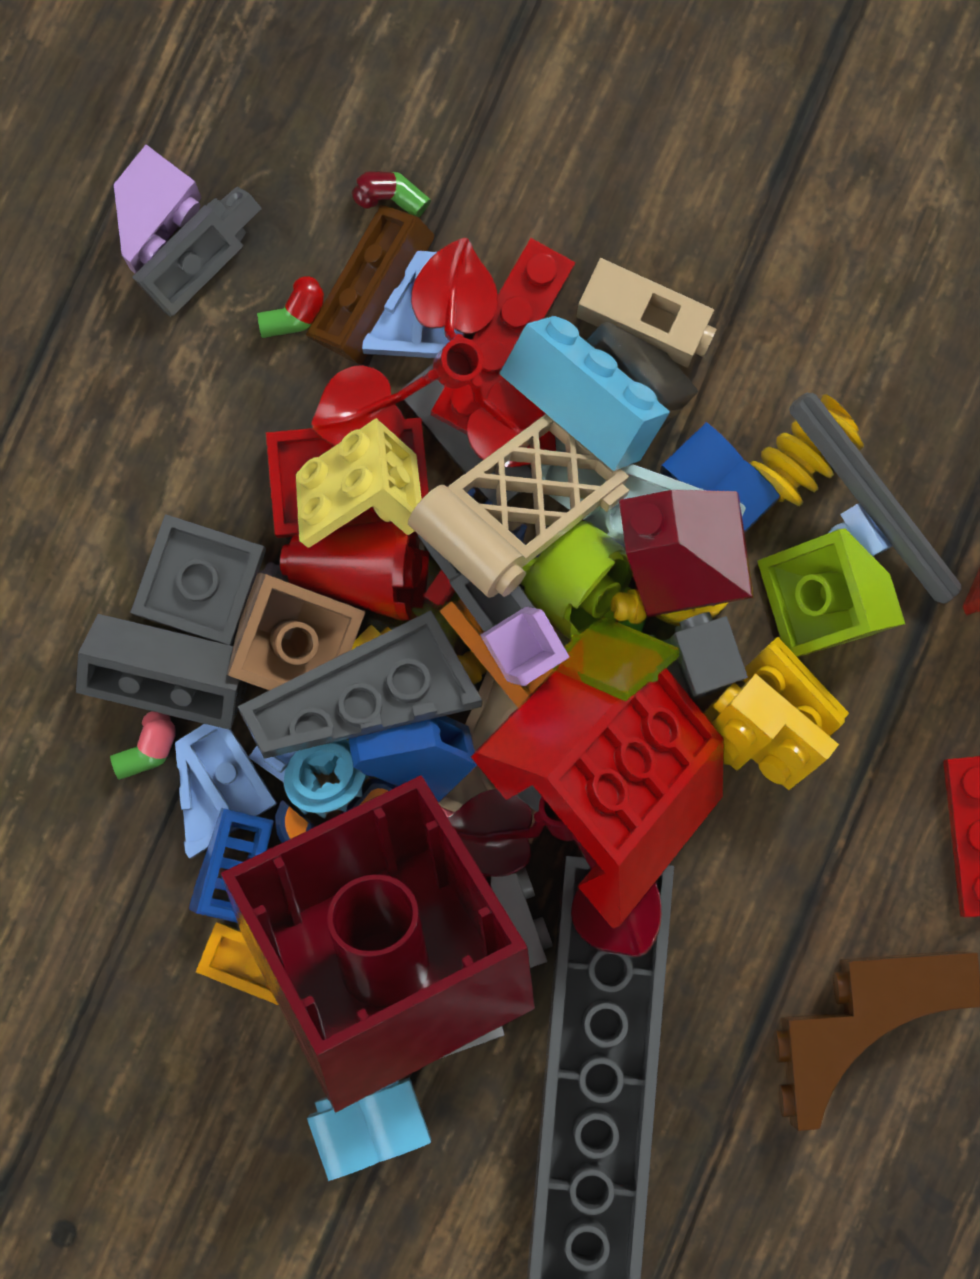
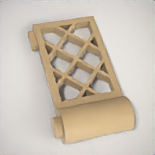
M545 414L448 487L439 485L431 490L412 511L408 519V525L488 598L494 597L498 593L505 597L513 592L524 579L526 572L522 569L523 566L599 506L608 512L619 503V500L624 499L630 491L625 486L629 476L621 469L611 470L565 429ZM550 431L565 444L566 452L540 450L539 438ZM508 461L531 463L532 479L505 476L504 464ZM541 464L567 467L568 482L542 480ZM578 468L595 470L606 482L601 486L579 484ZM473 487L496 489L497 505L479 504L467 492ZM506 490L533 493L534 509L507 507ZM543 494L570 497L571 510L567 513L545 511ZM508 521L535 524L536 537L525 545L508 530Z

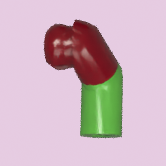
M367 171L356 179L358 185L352 190L353 200L365 209L376 206L379 199L393 200L408 214L420 217L431 203V199L398 172Z

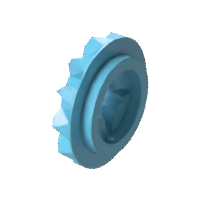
M345 739L297 751L286 767L284 788L290 801L304 815L308 812L316 813L325 819L328 812L337 809L346 812L347 804L354 797H362V786L369 776L353 768L349 740ZM334 770L340 783L332 784L326 782L321 787L312 772L319 775L321 773L329 775Z

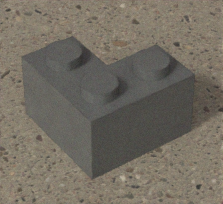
M710 612L702 613L680 621V626L674 628L676 633L670 639L657 643L655 634L625 644L627 647L657 656L692 700L726 690L732 683L738 685L748 678L727 616L713 620Z

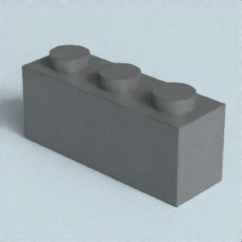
M101 614L97 615L78 652L76 693L231 730L239 710L238 706L241 705L247 690V682L227 675L233 646Z

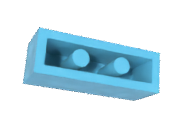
M556 316L527 323L499 373L613 471L642 459L670 413L667 408L657 401L656 394L649 387L642 383L634 382L617 368V362L612 356L604 351L593 348L579 336L578 329L572 323Z

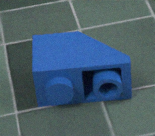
M447 716L348 739L353 768L360 770L367 776L377 777L396 786H400L422 775L438 803L477 766L471 758L475 750L469 726Z

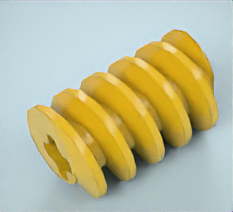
M823 394L821 402L857 449L861 450L864 444L858 434L859 429L850 414L834 398L828 394ZM795 420L791 426L793 435L788 433L780 434L776 439L778 449L767 447L761 452L763 464L757 461H752L749 464L779 493L778 502H783L786 499L800 507L803 504V500L797 490L800 485L812 492H816L818 486L812 474L817 471L827 478H831L834 474L827 460Z

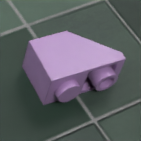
M148 145L143 147L114 183L121 252L132 272L136 274L167 243L166 241L178 226L182 228L199 211L200 203L198 201L202 198L193 179Z

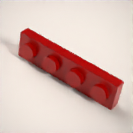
M530 238L498 294V306L493 319L482 330L476 332L472 339L481 348L484 356V365L478 375L483 379L481 389L485 397H487L490 388L497 381L505 379L499 373L526 324L546 318L576 263L533 238ZM467 384L458 389L445 386L430 415L467 435V420L471 413L481 406L474 401L470 385Z

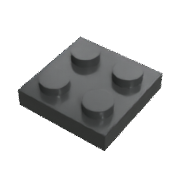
M165 514L130 613L214 642L233 646L241 615L256 575L261 567L266 548L262 545Z

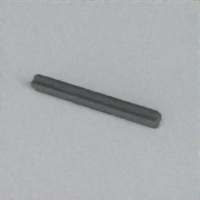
M807 392L798 397L789 407L790 414L932 598L943 604L951 601L953 597L960 593L961 583L818 396Z

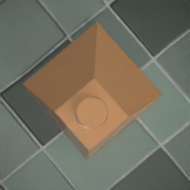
M257 573L239 621L227 675L270 691L352 650L365 611L267 574Z

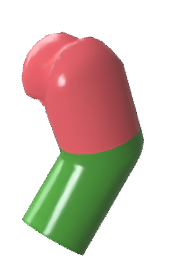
M154 711L147 713L142 720L144 727L137 746L110 756L118 780L153 769L166 761L176 737L175 725L172 723L169 715Z

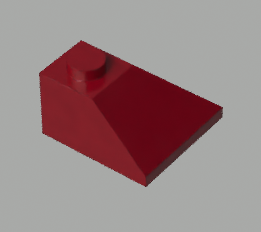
M667 490L619 500L626 555L647 616H657L754 598L740 499L737 491Z

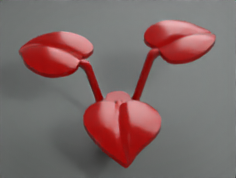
M468 238L458 239L439 250L423 266L413 283L411 305L417 321L427 328L437 329L445 327V337L450 341L436 355L433 370H430L421 378L391 395L390 383L380 371L363 365L346 368L337 373L325 387L311 421V426L320 438L333 446L339 444L351 431L361 429L376 418L394 435L399 437L404 430L405 420L402 412L395 405L396 403L403 401L436 380L452 389L462 388L468 384L471 386L474 401L481 407L477 408L469 416L466 424V433L472 450L481 460H484L546 414L506 379L497 381L490 388L487 397H485L481 389L483 379L478 375L484 365L483 352L477 343L464 338L462 334L454 332L455 329L463 334H472L482 330L493 319L498 306V293L494 280L477 256ZM548 431L539 438L540 450L556 451L555 435ZM508 461L504 465L505 468L530 465L531 463Z

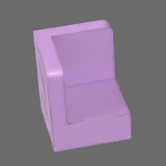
M524 607L480 635L506 681L520 686L527 685L570 657L541 609Z

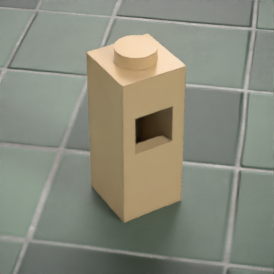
M603 258L599 259L579 302L576 315L581 320L687 368L694 353L702 357L705 356L717 330L708 325L714 311L713 308Z

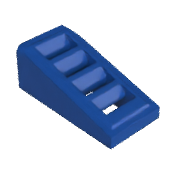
M221 808L194 887L189 910L197 914L237 922L231 902L212 898L214 888L226 891L223 879L217 878L219 869H230L242 863V861L223 857L225 847L249 852L247 860L265 852L274 820ZM230 827L256 832L253 842L228 837Z

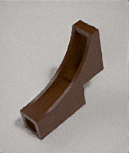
M963 950L840 959L841 972H834L833 988L836 1003L844 1004V1012L781 1017L782 1030H775L774 1032L777 1062L785 1063L787 1084L779 1085V1104L782 1117H790V1124L798 1131L820 1129L825 1109L835 1087L853 1061L868 1046L898 1026L919 1017L941 1011L980 1007L978 953Z

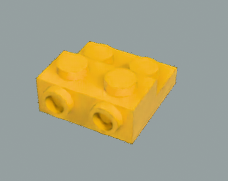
M757 674L749 679L741 688L736 683H732L718 700L716 699L703 713L724 738L723 764L730 765L738 771L750 759H753L767 779L776 784L783 785L788 790L823 764L839 745Z

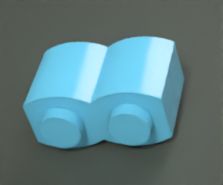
M410 1077L398 1080L337 1113L334 1112L328 1098L325 1097L315 1102L317 1112L307 1117L328 1181L431 1143V1136Z

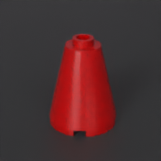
M378 520L340 527L309 548L299 541V534H296L292 537L290 545L285 544L282 548L280 569L282 575L288 576L289 583L391 618L410 621L418 617L412 611V607L422 608L424 604L430 560L429 551L419 549L417 532L414 531L406 535L392 521Z

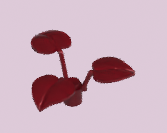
M497 789L479 793L448 817L480 871L485 876L504 877L523 869L531 858V846L528 838L539 836L545 825L556 838L565 841L575 840L591 870L597 864L542 796L539 801V811L534 814L535 822L532 827L533 815L530 806L517 796L506 800ZM654 883L623 923L613 929L579 888L572 902V922L576 931L589 945L606 952L640 957L651 949L659 934L662 922L661 896L656 883Z

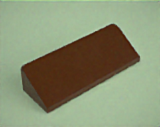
M381 204L307 331L306 336L354 363L362 364L368 355L363 353V340L373 330L385 310L384 305L393 290L400 285L405 276V270L416 252L429 249L434 240V233L419 217Z

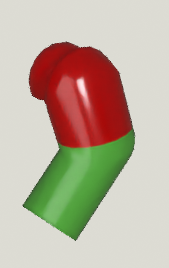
M310 276L298 278L293 284V291L284 308L257 313L262 338L301 332L311 326L324 301V292L315 278Z

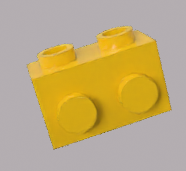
M779 637L774 639L745 666L748 676L744 680L745 683L757 674L827 735L831 736L845 723V718L849 712Z

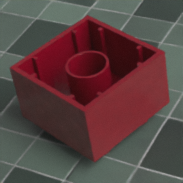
M422 775L220 873L242 936L335 1113L535 1009L528 947Z

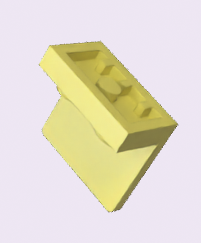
M376 418L361 429L348 433L339 444L320 457L308 460L296 474L299 541L309 548L370 507H373L382 520L385 522L392 521L406 535L413 533L414 530L408 525V519L417 504L422 500L417 455Z

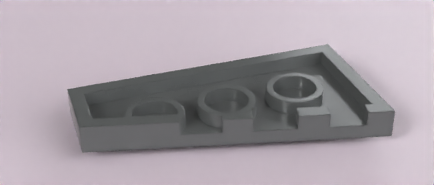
M428 611L238 706L263 758L266 759L482 707V699L432 611Z

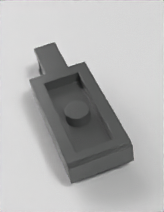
M237 186L221 201L215 198L207 206L204 205L132 278L164 313L170 317L174 316L243 247V244L240 242L246 234L243 227L262 208L248 192Z

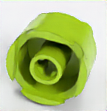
M580 521L543 550L539 557L533 558L522 567L526 575L520 584L525 587L524 592L536 609L543 610L550 624L574 643L579 644L584 639L582 636L591 632L599 637L617 621L613 617L614 612L611 611V601L616 593H627L631 589L628 586L633 573L623 545L591 522Z

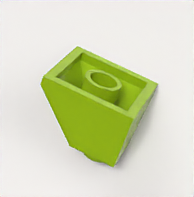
M846 528L833 531L757 561L780 638L796 657L862 639L905 624L890 574Z

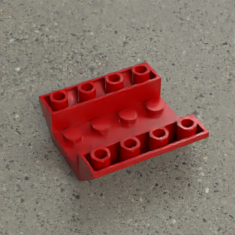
M589 635L571 651L570 657L561 662L471 755V758L506 800L534 786L597 862L578 887L614 929L623 923L722 799L724 738L657 656Z

